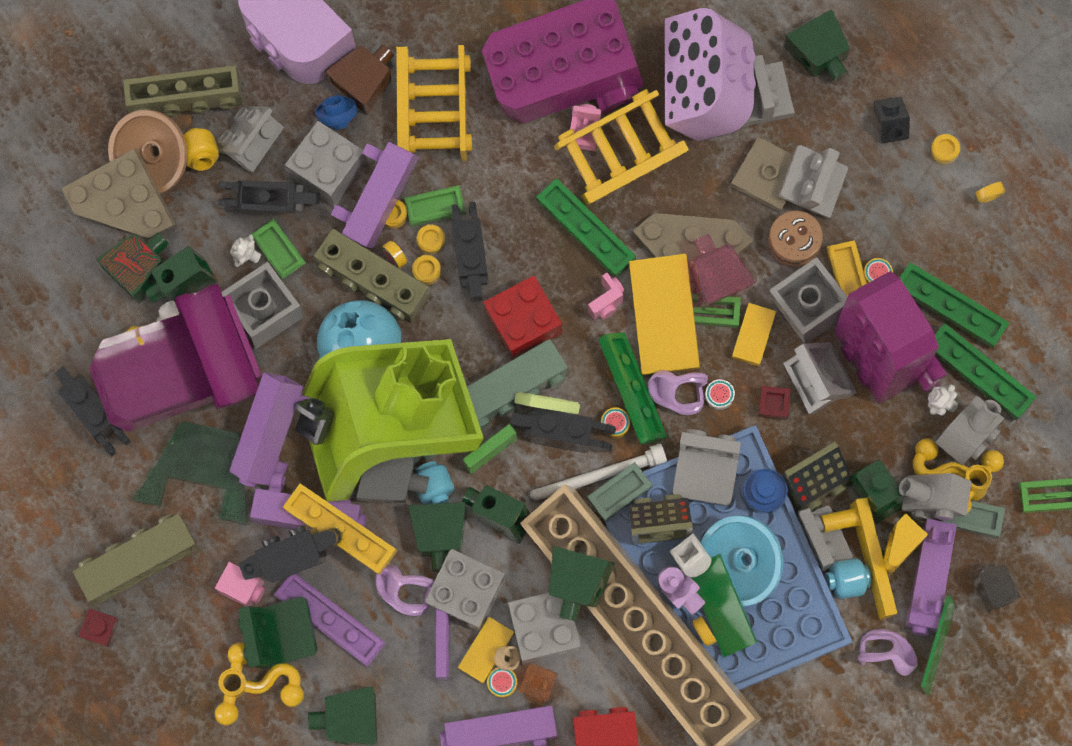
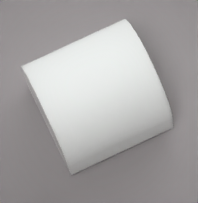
M691 534L669 551L686 576H699L711 565V557L694 534Z

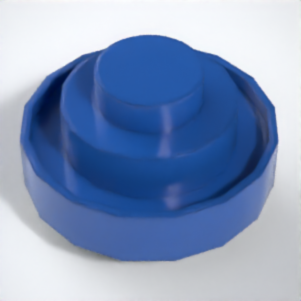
M340 95L326 98L315 110L317 121L334 130L347 127L348 123L358 113L355 100Z
M767 468L751 473L746 479L743 489L744 498L749 507L760 513H771L781 508L786 501L788 492L786 481L782 475L775 470Z

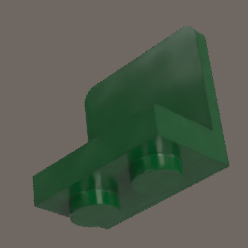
M297 597L266 607L246 606L238 609V626L243 634L245 643L244 657L249 664V668L267 669L277 664L289 663L316 655L318 648L307 598Z

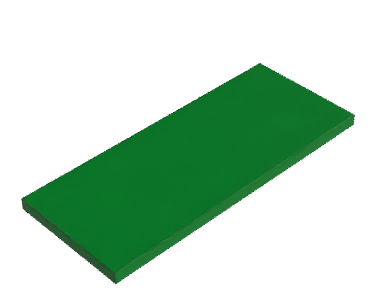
M721 554L711 557L710 567L703 574L690 578L700 587L696 593L705 601L702 607L724 658L758 642Z
M948 595L921 684V688L926 695H930L955 608L952 597Z

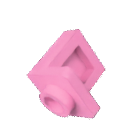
M589 104L573 106L570 129H573L576 133L601 120V110ZM591 133L576 140L580 149L596 151L597 144Z
M608 273L602 275V285L607 292L588 304V313L594 322L599 318L604 320L616 312V307L623 303L624 288L616 277L611 278Z

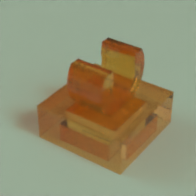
M530 663L519 692L548 703L558 673Z

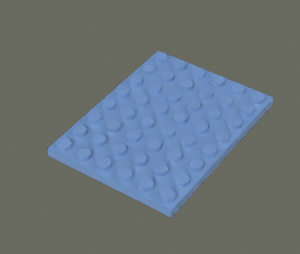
M756 425L730 435L735 437L737 442H741L730 505L722 506L689 500L693 534L700 543L705 533L713 524L723 518L737 515L753 517L763 522L778 539L783 554V571L778 586L765 600L754 605L742 606L758 643L723 658L718 643L715 642L709 647L705 646L692 625L694 619L702 616L713 634L703 607L692 615L683 605L678 609L660 591L658 575L661 570L669 566L677 567L681 570L669 551L685 539L633 545L629 505L605 522L609 532L739 691L853 643L788 496L781 508L771 513L756 512L745 501L743 489L745 481L751 473L765 468L776 471ZM678 457L643 471L653 485V488L638 499L652 498V502L663 501L664 496L673 495ZM747 554L746 561L748 564H751L752 558Z

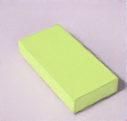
M518 392L515 395L514 403L579 414L580 404L578 402Z

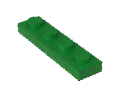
M557 178L536 196V201L613 277L617 278L629 266V261L636 260V255Z
M911 262L900 276L915 302L992 349L1010 323Z
M944 323L935 334L939 346L935 356L988 399L997 402L1001 409L1016 421L1037 397L947 324Z
M625 332L603 335L598 339L603 355L608 362L614 382L617 384L624 406L628 411L641 445L661 442L667 438V434Z

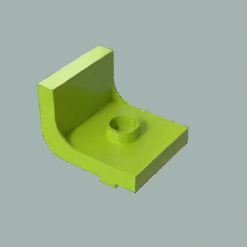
M451 339L351 346L334 350L324 355L315 363L302 392L303 396L323 401L325 407L335 412L324 443L316 445L309 441L327 502L349 500L362 474L381 462L397 458L477 451L484 439Z

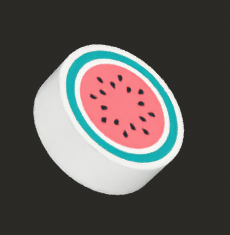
M722 379L712 381L707 386L705 392L707 404L716 410L728 408L735 396L733 386L728 381Z

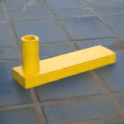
M301 483L283 506L285 511L310 528L317 527L318 532L334 527L339 528L343 533V540L336 546L378 575H381L397 552L394 547Z
M868 498L855 500L850 504L851 509L820 515L824 533L855 526L864 562L870 569L871 589L879 620L891 618L898 614Z

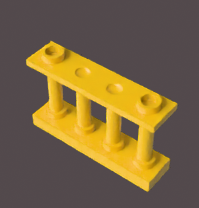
M458 45L459 58L415 59L414 57H409L408 47H396L397 146L411 153H416V150L460 148L461 161H467V151H472V134H467L466 72H471L470 55H465L464 45ZM459 69V84L415 85V83H410V74H414L415 71ZM459 96V111L415 112V109H410V100H415V97ZM460 122V137L415 138V136H411L410 126H416V123Z
M646 89L632 97L633 103L576 133L573 129H570L558 136L560 141L554 145L555 150L567 147L587 185L585 187L587 192L581 195L586 206L689 151L684 140L676 144L674 139H670L650 101L659 95L657 90L649 93ZM638 107H641L661 145L659 147L661 153L651 157L650 153L646 154L626 116L627 113ZM614 120L619 125L636 157V160H634L636 166L629 170H626L625 166H621L601 129L602 126ZM589 133L592 134L612 172L610 173L612 179L603 184L600 179H596L576 140Z

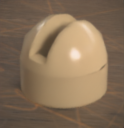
M514 646L498 648L494 656L495 665L502 670L516 669L520 663L519 650Z

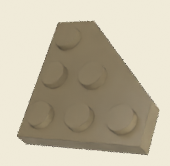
M137 149L123 154L61 188L74 214L146 238H152L157 232L160 234L176 225Z
M659 213L651 215L632 232L634 237L653 258L687 254L692 293L753 245L754 242L736 220Z

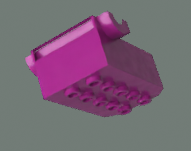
M583 0L490 34L482 49L501 108L507 117L523 124L595 98L602 115L613 112L620 105L633 103L632 97L639 93V88L644 87L615 0Z
M889 271L848 294L834 333L842 344L841 351L848 362H853L858 370L856 371L858 380L864 387L868 386L878 404L918 382L924 392L941 385L938 382L945 378L947 374L935 357L939 346L934 331L898 276Z
M218 283L208 286L199 292L176 297L174 301L179 315L102 340L89 367V371L110 424L130 432L213 402L218 410L238 404L256 395L258 390L257 382L262 375L231 296L223 297ZM140 337L144 341V345H140L136 338Z

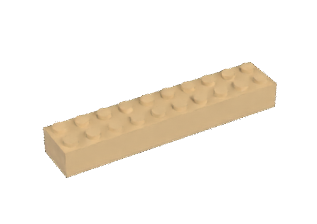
M564 484L520 523L551 563L554 546L615 562L613 571L597 606H587V608L698 746H731L762 719L573 487Z

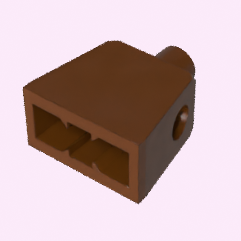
M383 44L373 54L363 46H358L325 72L328 83L343 96L355 100L356 106L368 115L391 82V72L386 64L394 57V54Z

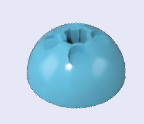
M365 300L345 302L334 308L322 321L317 334L319 359L334 350L345 347L401 343V330L393 315L381 305Z

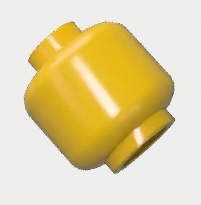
M202 128L188 130L183 135L188 154L186 166L197 171L211 168L219 157V149L214 135L211 131Z

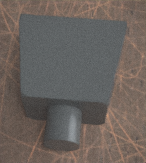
M409 457L387 460L371 467L362 474L357 500L362 502L406 503L408 491L426 494L429 477L414 474L415 461Z

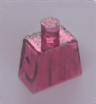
M710 234L694 240L700 256L689 262V269L700 308L747 289L755 283L754 278L730 244L716 248Z

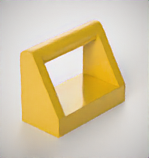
M907 514L896 523L889 533L883 558L888 576L918 548L928 535Z

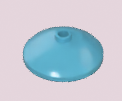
M743 515L723 518L708 529L702 538L701 544L710 557L721 554L742 606L754 605L769 597L778 586L783 571L781 546L771 529L763 522ZM747 554L752 558L751 564H748L746 561Z

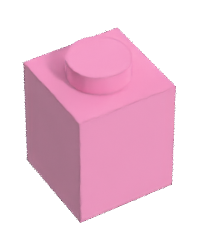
M231 562L226 566L215 587L220 594L244 606H252L253 603L258 604L265 591V588L262 587L264 581L260 577L245 580L240 567Z

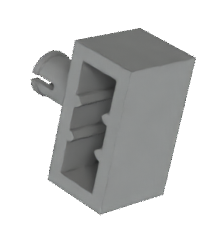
M976 396L946 428L935 443L962 466L970 457L976 460L987 448L983 443L987 442L990 445L1001 432L997 428L1004 420L1000 415V405L994 400H986L984 402Z
M953 473L907 476L899 484V493L904 496L902 510L913 514V519L924 522L927 518L931 519L932 517L952 521L954 517L966 516L972 481Z

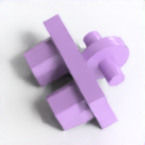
M673 566L661 570L658 575L660 591L678 609L683 605L693 615L705 604V601L696 593L700 587L689 576H686L682 570Z

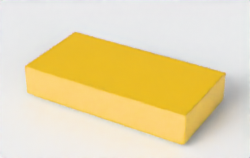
M855 240L827 246L826 251L834 280L847 296L849 293L867 284Z
M748 303L732 359L760 366L776 311Z
M488 617L459 664L458 669L484 684L488 675L495 667L494 656L496 650L507 646L515 632Z

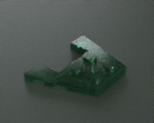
M182 421L162 451L159 461L146 476L147 479L140 490H137L133 500L137 503L161 507L169 478L221 488L226 491L219 518L246 525L245 486L239 482V477L230 472L241 439L238 432Z

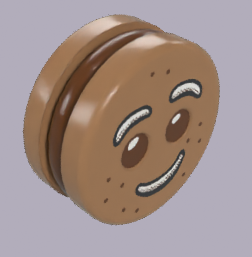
M789 211L783 213L773 222L768 236L770 253L782 265L795 268L806 265L815 259L819 253L823 241L821 226L813 216L806 212Z

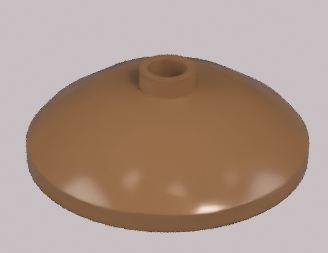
M155 110L131 112L116 124L109 139V161L111 162L123 154L137 149L160 194L173 188L185 171L188 156L186 141L178 125L167 115ZM155 147L159 149L158 156L155 154Z

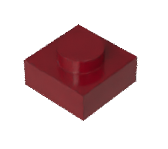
M761 386L758 417L787 420L791 389Z
M89 608L79 637L109 647L119 619Z

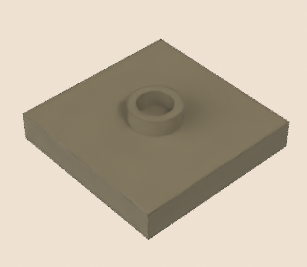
M758 137L731 182V187L781 213L787 200L780 198L779 192L793 154Z

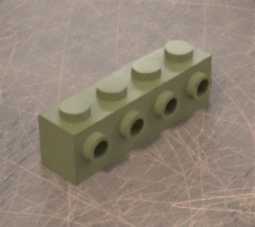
M236 65L123 80L125 105L129 113L139 110H155L167 116H177L180 112L192 111L202 113L208 111L209 108L232 109L236 105L243 104L241 78Z
M335 229L331 230L314 255L316 265H318L317 269L322 274L330 278L332 275L342 280L340 283L352 292L358 290L365 294L367 301L381 304L390 309L389 312L399 321L406 319L412 323L431 296L427 285Z
M179 513L175 516L174 514H168L158 520V525L149 530L147 528L140 529L131 535V540L123 544L120 542L106 548L105 554L98 558L90 557L78 564L79 568L72 572L87 601L95 607L200 550L185 520Z

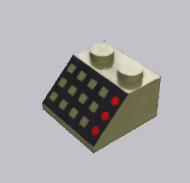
M836 441L788 469L783 475L788 489L787 496L797 512L810 508L812 512L823 505L821 500L827 496L832 495L835 498L848 490L846 485L852 478Z
M680 494L664 496L663 501L652 502V498H640L634 500V504H629L633 545L686 539L693 534L688 498H682Z

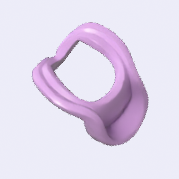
M659 370L649 379V394L653 401L682 415H693L700 412L703 407L704 392L702 387L707 384L708 376L705 373L695 372L675 376L669 371ZM687 382L696 383L697 402L681 404L676 401L675 391L679 385Z
M388 564L381 575L376 574V587L379 595L394 609L410 616L421 615L426 611L428 604L425 600L434 583L433 579L419 575L403 576L400 569L394 564ZM405 584L425 587L423 603L407 604L402 602L398 597L400 587Z
M875 629L866 632L862 636L860 655L857 656V660L862 665H865L866 662L891 659L895 670L902 676L910 675L917 668L918 660L916 653L910 643L901 635L887 629ZM876 639L889 640L893 643V649L884 653H866V641Z

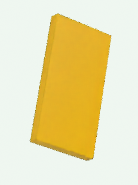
M687 254L629 261L642 375H654L659 370L677 372L700 369Z

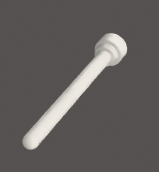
M661 443L650 446V450L645 451L644 455L534 489L530 493V498L533 501L548 498L564 484L576 489L614 477L634 462H636L639 468L658 466L667 462Z

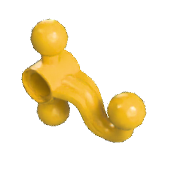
M929 438L922 439L916 444V455L913 459V469L916 475L953 473L969 481L972 479L980 481L982 486H976L971 483L967 513L972 508L971 500L977 501L985 497L992 481L991 473L998 472L1004 465L1003 455L999 451L988 450L981 457V465H973L968 468L960 463L950 462L929 470L924 465L925 461L933 460L938 454L937 444Z
M237 642L229 647L227 654L231 667L224 671L219 678V687L224 694V699L215 709L216 721L222 725L233 724L239 714L238 708L235 705L236 698L241 697L245 692L261 694L268 691L281 675H285L289 679V683L282 688L280 693L282 702L289 707L298 706L304 699V691L300 686L301 677L298 670L287 663L277 664L268 670L261 681H248L242 673L243 665L247 664L244 657L245 643ZM231 676L241 679V686L236 691L225 689V682Z

